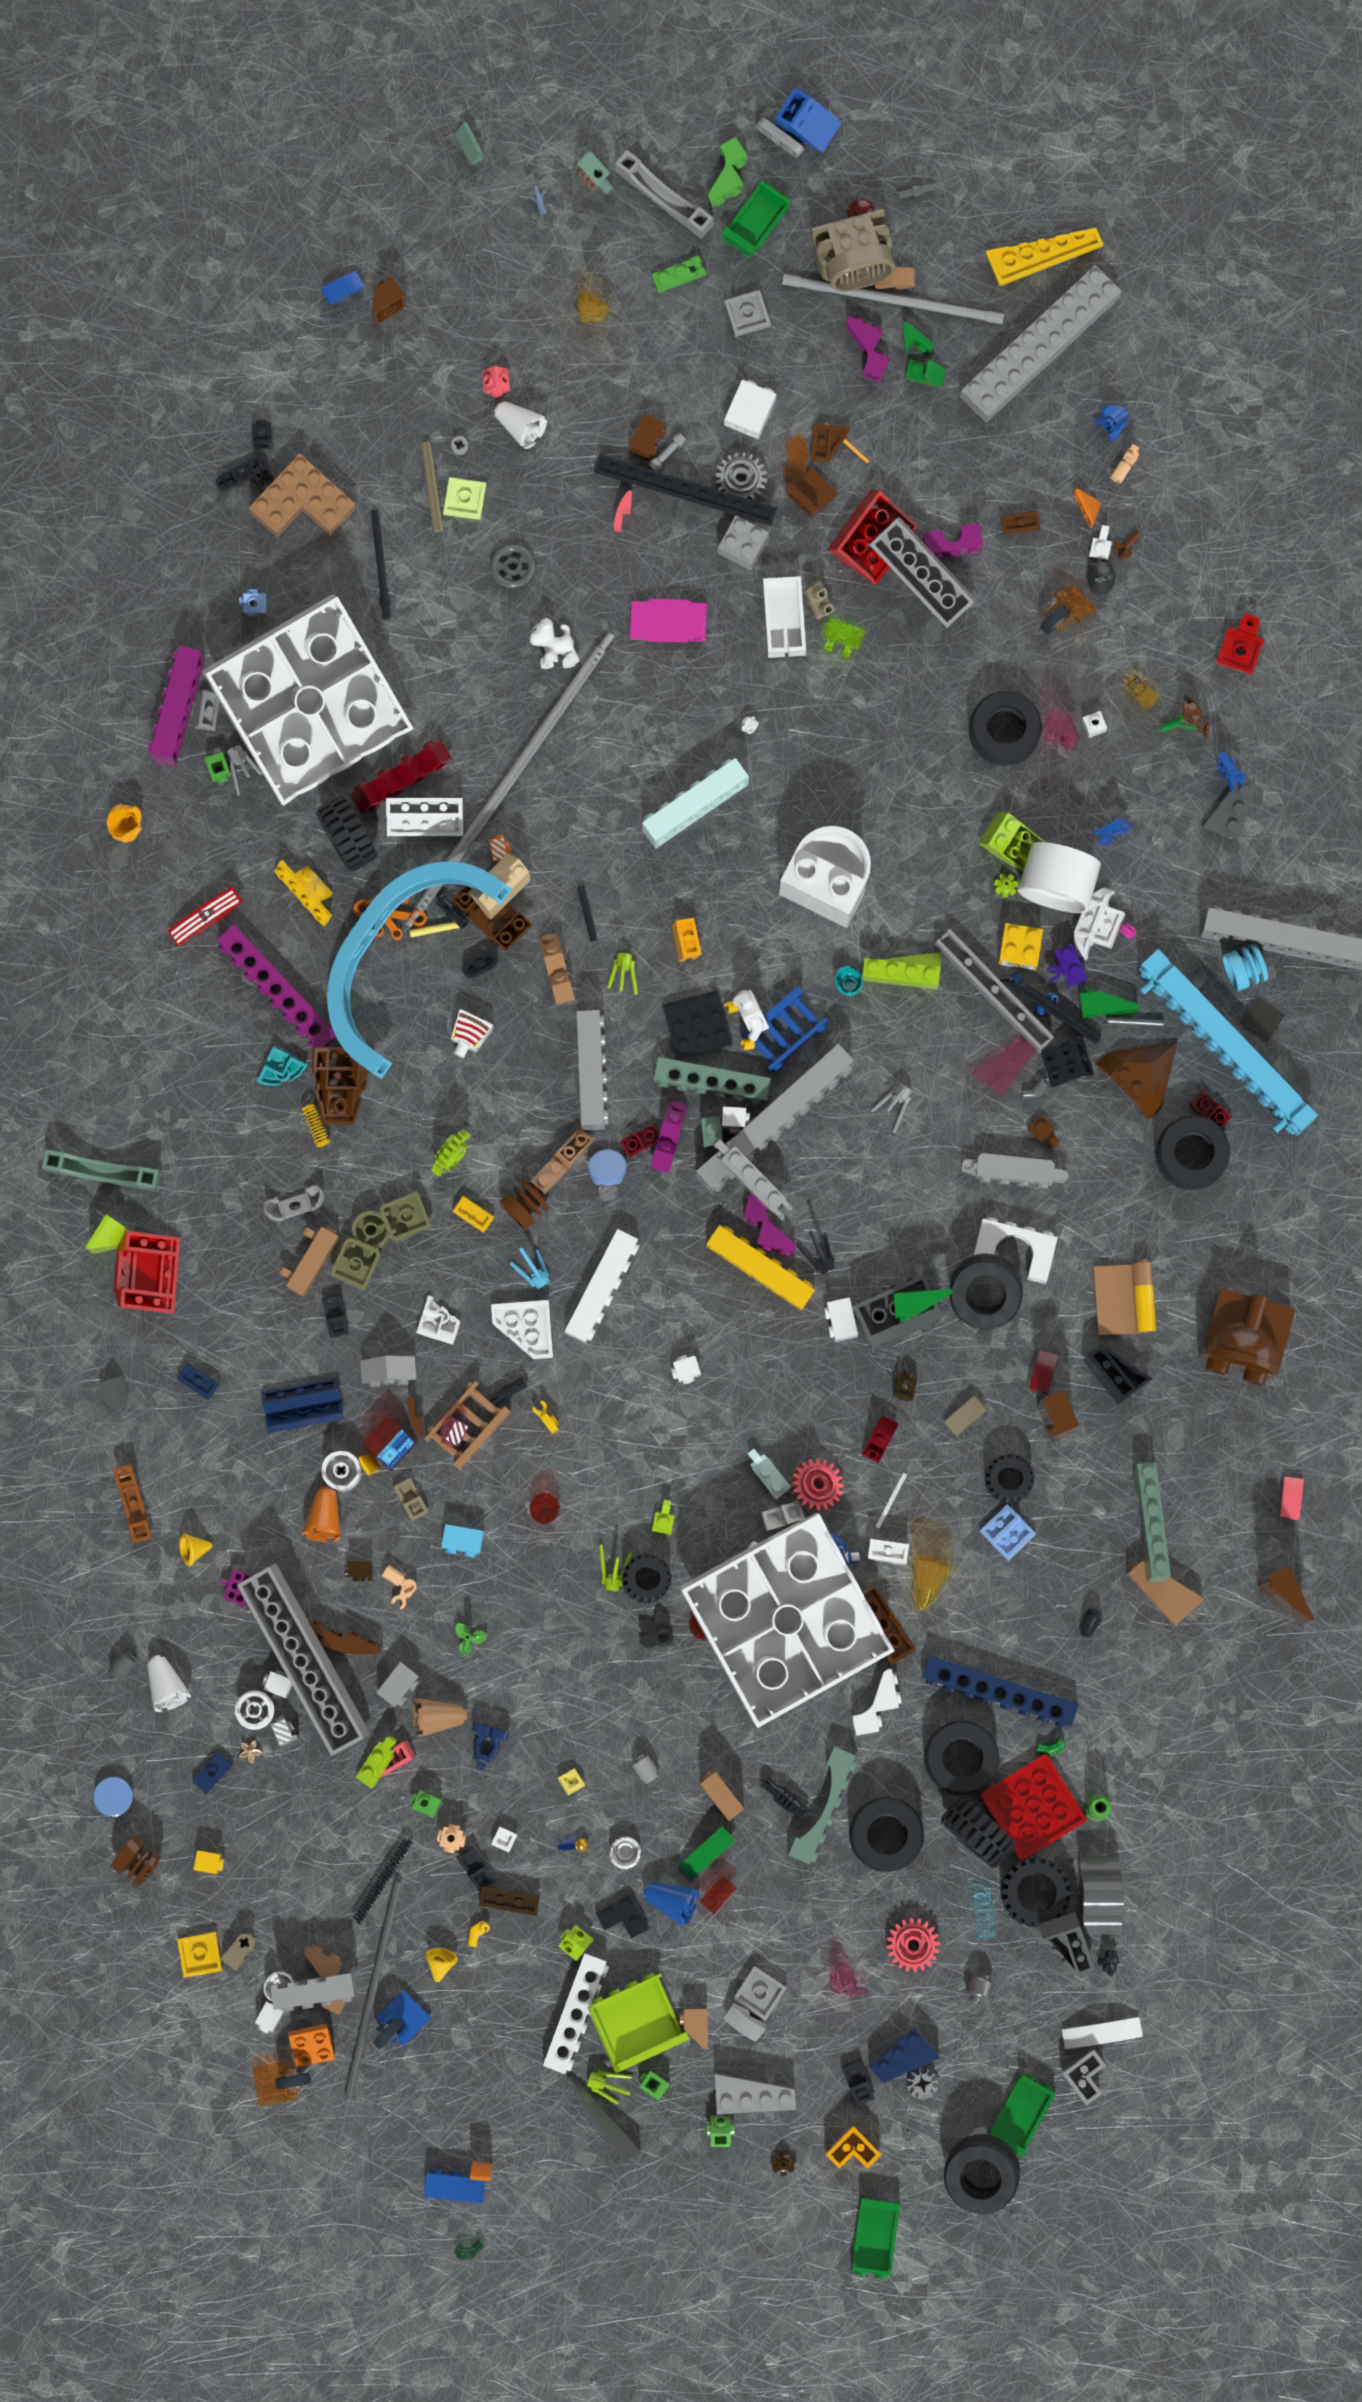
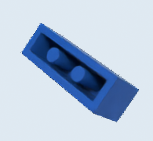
M431 2169V2172L426 2173L424 2197L483 2204L486 2181L471 2180L470 2176H462L463 2172L451 2171V2174H443V2170Z

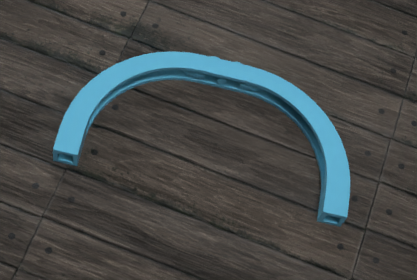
M448 861L426 864L404 873L388 884L373 899L367 909L360 915L356 925L351 928L349 935L339 949L328 982L327 1003L330 1022L344 1050L356 1062L381 1079L392 1063L374 1051L363 1040L354 1024L351 1013L350 991L356 967L364 952L392 912L406 899L426 888L442 884L465 885L481 891L499 904H502L512 888L481 868L466 863Z

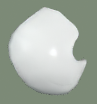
M282 1971L269 1975L264 1983V1993L267 1999L272 2001L270 1986L294 1982L291 1975Z

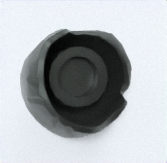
M1097 558L1096 562H1091L1086 578L1090 590L1094 594L1104 595L1108 594L1114 587L1115 571L1109 563L1104 562L1100 558Z

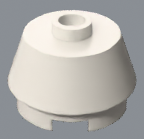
M261 1691L246 1692L236 1703V1718L245 1728L251 1730L261 1729L268 1725L273 1718V1702L268 1695Z

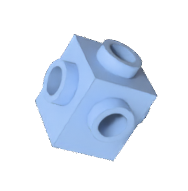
M246 589V593H242V597L238 599L239 609H242L246 616H258V613H266V593H258L257 589ZM251 600L255 601L253 606H250Z

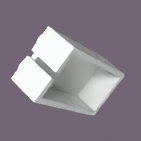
M801 576L763 579L768 658L785 657V653H788L789 657L806 656Z

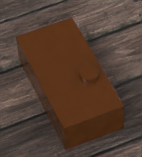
M1065 1390L1043 1398L1037 1407L1045 1424L1046 1433L1052 1442L1073 1434L1079 1427Z

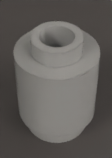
M641 1754L633 1760L635 1763L632 1766L641 1781L644 1780L648 1784L659 1777L658 1769L649 1755L644 1756V1754Z

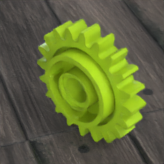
M463 1129L456 1136L452 1134L444 1142L433 1159L435 1164L431 1170L439 1177L446 1170L450 1172L459 1163L467 1151L466 1148L469 1147L467 1142L470 1140L471 1134Z

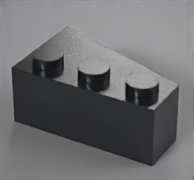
M1103 1344L1083 1359L1117 1405L1121 1404L1153 1379L1143 1374L1134 1365L1127 1363L1121 1356Z

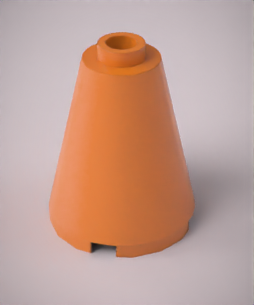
M323 1486L316 1491L302 1530V1535L306 1534L307 1539L327 1542V1538H333L332 1542L341 1538L337 1496L331 1487Z

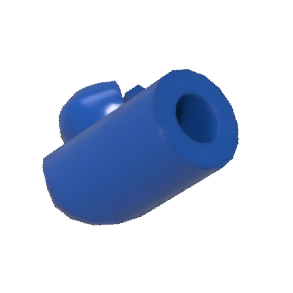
M1048 993L1044 995L1054 1003L1058 1002L1057 994ZM1037 1005L1035 1015L1043 1017L1045 1009Z

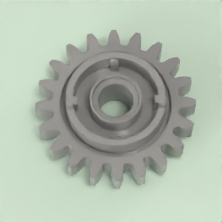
M736 452L734 459L728 455V462L722 460L723 467H717V470L720 472L715 474V478L719 479L716 481V486H720L718 490L755 501L754 495L760 497L761 493L759 490L765 491L763 484L767 483V479L762 478L767 476V472L762 471L764 464L758 465L759 458L752 461V454L746 458L745 452H743L742 457H739ZM743 475L746 477V480L740 482L736 477Z

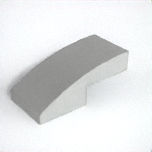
M732 2003L723 2014V2019L755 2042L766 2030L765 2023L751 2017L749 2010L735 2003Z

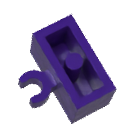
M1069 944L1055 950L1053 957L1058 967L1050 966L1046 970L1047 972L1054 971L1056 973V976L1050 979L1051 982L1058 980L1059 976L1062 975L1068 989L1085 983L1087 976L1073 945Z

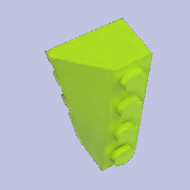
M942 952L880 960L865 958L862 974L863 981L937 990Z

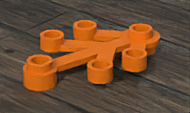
M376 896L370 900H358L354 905L355 915L360 918V915L363 913L360 911V908L362 906L367 908ZM410 897L403 902V904L408 903ZM394 910L385 924L391 931L392 938L400 940L403 937L402 930L396 927L391 918L407 921L411 915L413 924L420 927L427 921L426 914L421 910H416L413 913ZM415 913H420L419 916L423 918L421 922L413 920ZM381 927L382 932H381L380 934H377L376 937H381V936H383V934H384V928H383V927ZM399 931L401 934L399 937H395L393 935L394 932Z

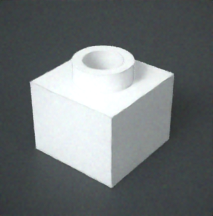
M1101 711L1082 718V724L1088 738L1106 732L1107 726ZM1097 720L1098 725H1093L1092 721Z

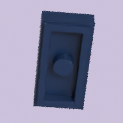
M188 1363L177 1378L178 1381L209 1401L220 1386V1384Z
M218 1752L192 1782L207 1795L233 1765Z

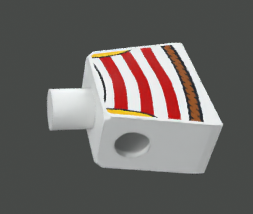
M460 1009L451 1037L452 1041L458 1044L454 1054L464 1058L468 1049L477 1052L492 1032L493 1024Z

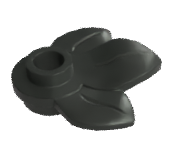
M658 1610L654 1620L642 1619L639 1621L640 1629L644 1634L639 1641L641 1645L646 1648H654L658 1645L666 1647L672 1643L674 1636L673 1632L669 1629L670 1620L665 1613ZM663 1633L668 1636L665 1641L660 1639V1635Z

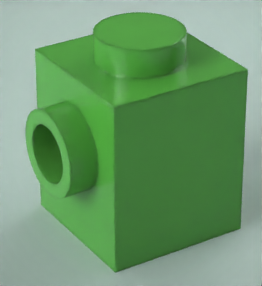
M419 1790L418 1794L414 1793L410 1803L413 1804L412 1809L434 1818L442 1800Z

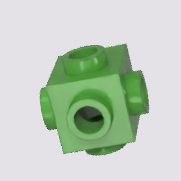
M711 2116V2124H707V2136H711V2147H731V2136H734V2124H730V2116Z

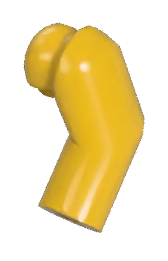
M480 1921L470 1928L467 1946L477 1947L478 1937L490 1930L488 1923Z

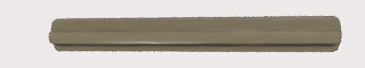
M430 442L421 443L432 525L433 531L438 533L443 531L432 448Z

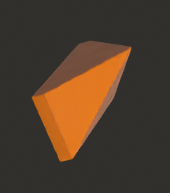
M1076 489L1073 496L1089 528L1094 525L1101 502L1080 489Z

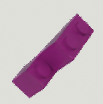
M849 315L846 328L867 359L863 376L880 384L890 362V358L885 353L875 352L882 338L883 331L877 325H869L864 323V320L860 317Z
M670 1100L651 1164L652 1169L666 1173L670 1172L689 1105Z
M749 1195L744 1220H747V1223L751 1225L762 1224L757 1246L766 1252L777 1250L780 1255H795L796 1245L770 1222L766 1207L755 1196Z

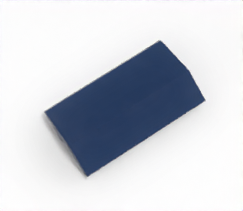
M337 1378L261 1392L268 1433L344 1419Z

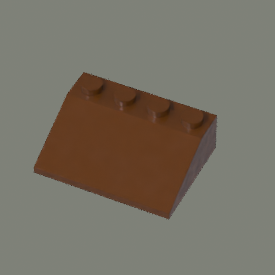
M1290 1566L1259 1580L1260 1584H1258L1261 1594L1266 1595L1271 1602L1298 1624L1303 1625L1314 1620Z

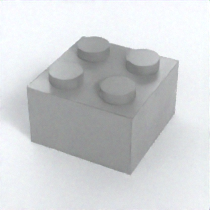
M735 516L718 547V554L751 571L769 539V532Z

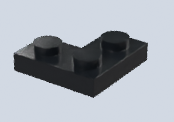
M631 1895L596 1913L604 1930L623 1922L631 1939L649 1930Z

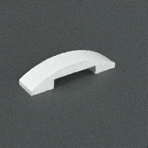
M1139 2017L1062 2029L1065 2049L1143 2037Z

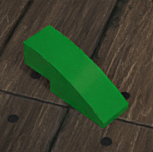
M722 1826L688 1856L679 1867L692 1880L735 1842L734 1838Z

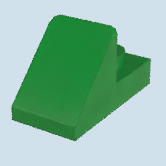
M905 322L903 324L904 355L913 345H916L915 348L920 353H925L929 356L934 350V344L909 323Z
M910 360L905 380L942 388L946 369L931 360H928V364Z

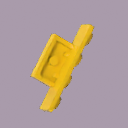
M281 860L274 872L302 902L303 906L313 914L314 918L322 926H325L332 915L323 906L322 902L331 897L333 892L308 865L294 873Z

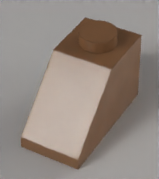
M684 2009V2013H680V2025H684V2030L703 2049H708L707 2009Z

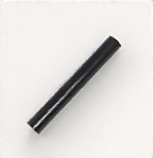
M579 886L577 891L590 942L597 941V936L584 886Z

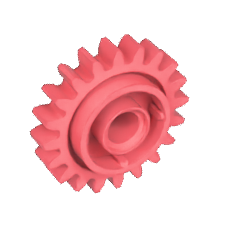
M819 1458L814 1463L811 1459L807 1461V1464L802 1462L800 1464L801 1468L797 1467L794 1470L796 1474L791 1476L795 1481L790 1486L796 1488L791 1494H798L795 1501L801 1499L800 1506L803 1507L807 1504L808 1511L814 1507L815 1512H818L821 1507L824 1512L827 1510V1506L832 1508L834 1503L839 1502L837 1496L843 1494L839 1489L843 1488L844 1485L838 1483L843 1477L836 1476L839 1469L833 1471V1463L826 1466L827 1460H824L821 1464ZM813 1482H818L821 1489L815 1488Z
M910 1918L909 1924L903 1919L902 1927L895 1924L897 1931L890 1930L893 1937L887 1938L892 1944L886 1946V1948L892 1949L888 1956H895L892 1963L899 1961V1969L905 1965L906 1972L912 1967L914 1973L917 1972L918 1966L922 1971H924V1964L931 1967L929 1960H937L933 1953H940L939 1950L935 1949V1946L940 1945V1942L934 1941L939 1935L931 1934L934 1927L927 1929L928 1922L921 1925V1919H918L914 1924L912 1918ZM912 1939H915L919 1944L918 1949L915 1951H911L908 1948V1942Z

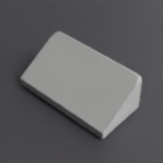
M207 690L198 691L193 728L215 731L219 700L214 692Z

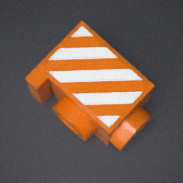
M496 835L493 839L489 840L494 866L508 853H511L509 842L505 843L504 835Z

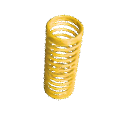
M314 1103L306 1105L301 1110L304 1112L303 1115H305L304 1118L308 1122L310 1131H312L313 1140H316V1147L325 1146L330 1143V1139H324L328 1135H325L327 1132H323L326 1130L322 1129L324 1126H320L322 1123L319 1122L322 1120H317L320 1118L318 1116L319 1113L314 1114L318 1112V1110H315L317 1107Z

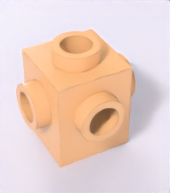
M449 1824V1827L439 1830L437 1841L440 1842L439 1846L443 1847V1851L454 1853L455 1850L460 1851V1847L464 1848L466 1836L463 1835L464 1831H460L461 1826ZM449 1835H454L455 1840L453 1842L448 1841Z

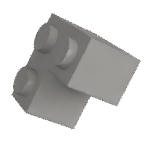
M381 1356L360 1361L362 1384H370V1387H380L381 1383L383 1385L394 1384V1382H397V1385H407L409 1381L416 1380L415 1357Z
M1091 2049L1063 2070L1061 2074L1084 2105L1087 2106L1102 2094L1090 2077L1106 2065L1095 2050Z

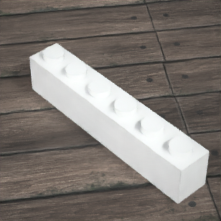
M617 1229L565 1330L567 1335L585 1344L587 1340H592L596 1332L594 1330L596 1323L600 1324L605 1315L602 1313L605 1305L609 1307L613 1296H611L613 1290H617L622 1282V1279H620L622 1272H627L631 1264L629 1262L631 1255L635 1256L640 1247L637 1244V1238Z

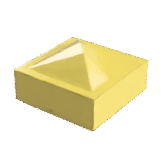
M575 1768L558 1777V1781L567 1795L585 1786Z

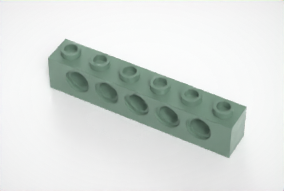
M658 1057L654 1075V1083H657L659 1087L668 1088V1085L675 1086L680 1091H687V1089L695 1090L694 1093L706 1095V1092L713 1093V1096L717 1098L729 1096L734 1101L743 1102L745 1099L750 1100L755 1105L767 1103L771 1078L661 1057ZM677 1071L680 1076L674 1080L669 1077V1073ZM695 1074L699 1079L696 1083H691L688 1081V1077ZM709 1078L717 1080V1084L713 1087L709 1086L706 1082ZM732 1081L736 1084V1088L728 1090L725 1084ZM747 1085H752L755 1091L749 1094L744 1091V1088Z

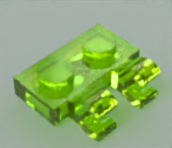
M830 618L823 635L824 638L828 639L824 651L831 654L835 642L846 645L842 658L849 660L853 648L859 650L865 631Z

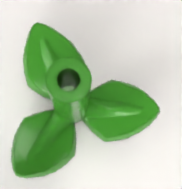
M456 1623L455 1632L457 1636L464 1638V1641L459 1643L458 1646L460 1656H466L471 1652V1641L481 1644L488 1635L481 1630H476L470 1635L467 1625Z

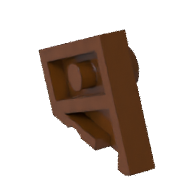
M814 423L810 462L830 463L849 434L850 427Z

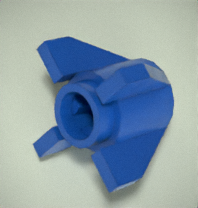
M1106 405L1101 409L1103 415L1098 416L1093 421L1095 424H1102L1103 428L1108 431L1109 440L1113 442L1118 438L1121 430L1126 427L1129 421V413L1122 406Z

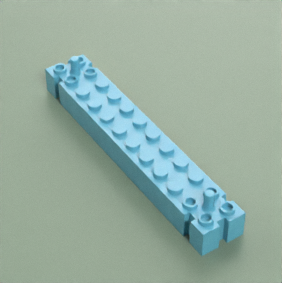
M1159 949L1141 965L1138 971L1140 973L1139 977L1146 984L1140 988V991L1146 994L1152 988L1158 997L1162 996L1166 1000L1165 1004L1172 1011L1176 1010L1179 1014V1019L1184 1024H1189L1193 1028L1192 1032L1198 1038L1201 1037L1206 1042L1205 1046L1211 1052L1215 1051L1219 1055L1218 1059L1225 1066L1228 1065L1232 1069V1074L1238 1080L1242 1079L1246 1083V1089L1252 1094L1255 1093L1259 1097L1258 1101L1264 1107L1268 1106L1273 1111L1271 1114L1278 1121L1272 1127L1275 1132L1278 1133L1285 1126V1129L1291 1135L1295 1134L1298 1136L1315 1120L1318 1114L1302 1100L1295 1090L1194 985L1169 962V959Z

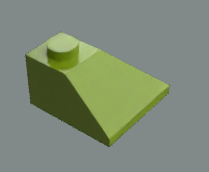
M105 1215L85 1247L92 1254L117 1249L125 1231L129 1230L108 1215Z

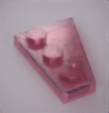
M1020 1039L971 1075L1000 1096H1003L1036 1050Z

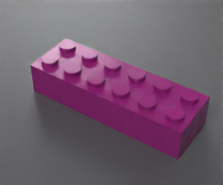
M179 646L178 651H174L172 658L174 666L173 669H169L167 677L169 684L163 690V697L165 699L163 705L160 704L158 709L159 721L154 724L153 741L150 740L148 746L150 756L155 763L175 768L205 662L200 650Z

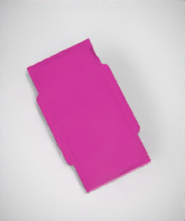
M649 599L648 602L632 601L630 640L687 643L688 641L706 642L707 603H690L689 600Z

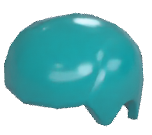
M847 965L839 968L835 973L834 984L841 994L854 996L863 988V978L859 970Z

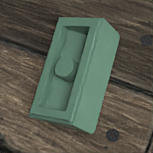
M464 122L455 133V136L470 165H474L483 160V152L468 123Z

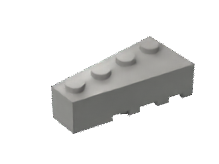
M354 1973L270 1986L273 2009H283V2012L293 2011L295 2006L301 2005L302 2009L312 2008L314 2003L320 2002L322 2006L331 2005L333 2000L339 1999L341 2003L353 2001L352 1997L357 1996Z
M715 2073L717 2114L796 2110L794 2088Z

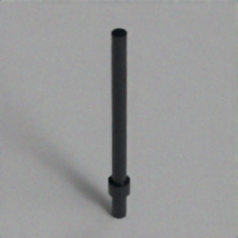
M378 510L371 511L380 589L379 605L382 607L383 620L388 621L390 620L389 606L391 602L387 592Z

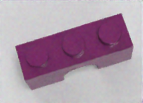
M979 523L960 526L961 538L956 542L946 541L942 530L923 533V543L939 560L944 556L954 558L967 552L968 554H976L983 548Z

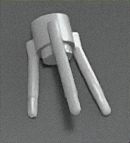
M239 745L229 749L227 752L229 755L227 760L230 764L237 795L241 793L234 763L241 766L246 777L250 776L244 764L246 760L259 775H262V772L249 757L247 751H243Z
M899 1083L897 1088L893 1087L890 1093L871 1109L873 1113L891 1096L894 1100L887 1108L888 1112L897 1102H904L892 1130L893 1133L897 1131L907 1104L911 1100L909 1096L912 1091L907 1086Z

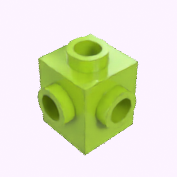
M575 1925L571 1931L567 1928L560 1938L563 1941L558 1947L577 1961L594 1939Z

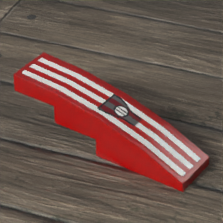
M230 887L170 928L168 933L176 945L181 946L194 935H199L210 925L216 924L242 904L243 901L234 887Z

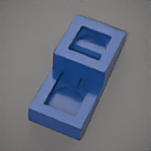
M354 271L321 288V292L328 304L333 305L345 300L351 294L362 291L365 286L357 272Z

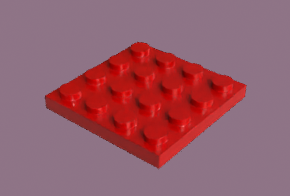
M1047 1754L1042 1755L979 1794L998 1826L1014 1840L1015 1848L1013 1850L1020 1861H1023L1087 1821Z

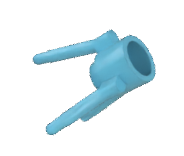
M522 1247L519 1248L534 1272L531 1275L533 1279L514 1262L511 1261L510 1265L532 1287L536 1286L537 1289H540L549 1283L550 1279L548 1277L550 1274L546 1270L539 1250L535 1251L541 1269L537 1270Z

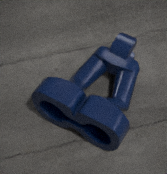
M473 1722L471 1731L478 1735L474 1741L473 1758L478 1760L476 1768L484 1770L486 1762L492 1763L500 1750L498 1741H508L510 1732ZM486 1737H490L493 1747L487 1755L482 1754V1742Z

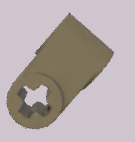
M250 1933L239 1935L221 1960L235 1971H238L255 1946L254 1936ZM248 1938V1939H249V1940H248V1943H249L250 1945H249V1946L247 1945V1946H244V1947H243V1946H242V1944H243L242 1939Z

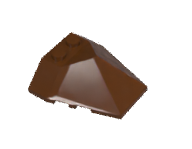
M314 1046L312 1048L311 1068L322 1124L354 1125L361 1105L359 1100L362 1091L366 1090L367 1084L365 1082L368 1073L371 1072L356 1062L342 1046Z

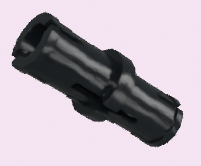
M444 895L437 899L436 905L459 928L463 929L469 924V919L459 911L457 905H453Z
M522 1376L509 1385L505 1384L501 1390L489 1395L490 1400L499 1397L492 1402L494 1406L507 1398H513L514 1394L528 1387L526 1383L518 1386L524 1382Z

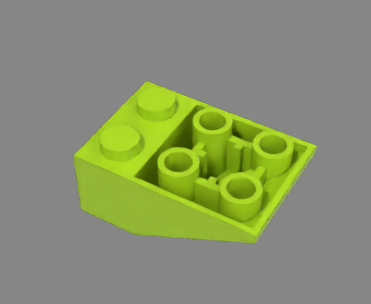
M997 812L978 844L1009 865L1024 872L1031 845L1045 841L1011 814Z

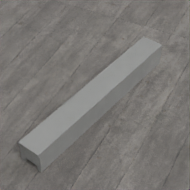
M951 929L936 941L934 945L1039 1054L1053 1042L1054 1036Z

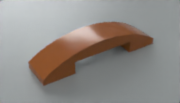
M132 1464L112 1469L124 1506L133 1544L152 1539L147 1514Z

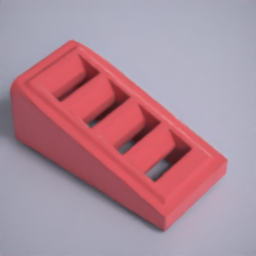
M404 1741L392 1748L394 1753H397L400 1762H398L394 1755L391 1760L393 1766L389 1763L387 1770L383 1772L380 1778L416 1758L408 1741Z

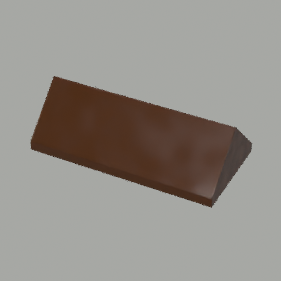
M872 1585L862 1591L894 1649V1652L885 1656L889 1665L893 1666L916 1651L876 1587Z

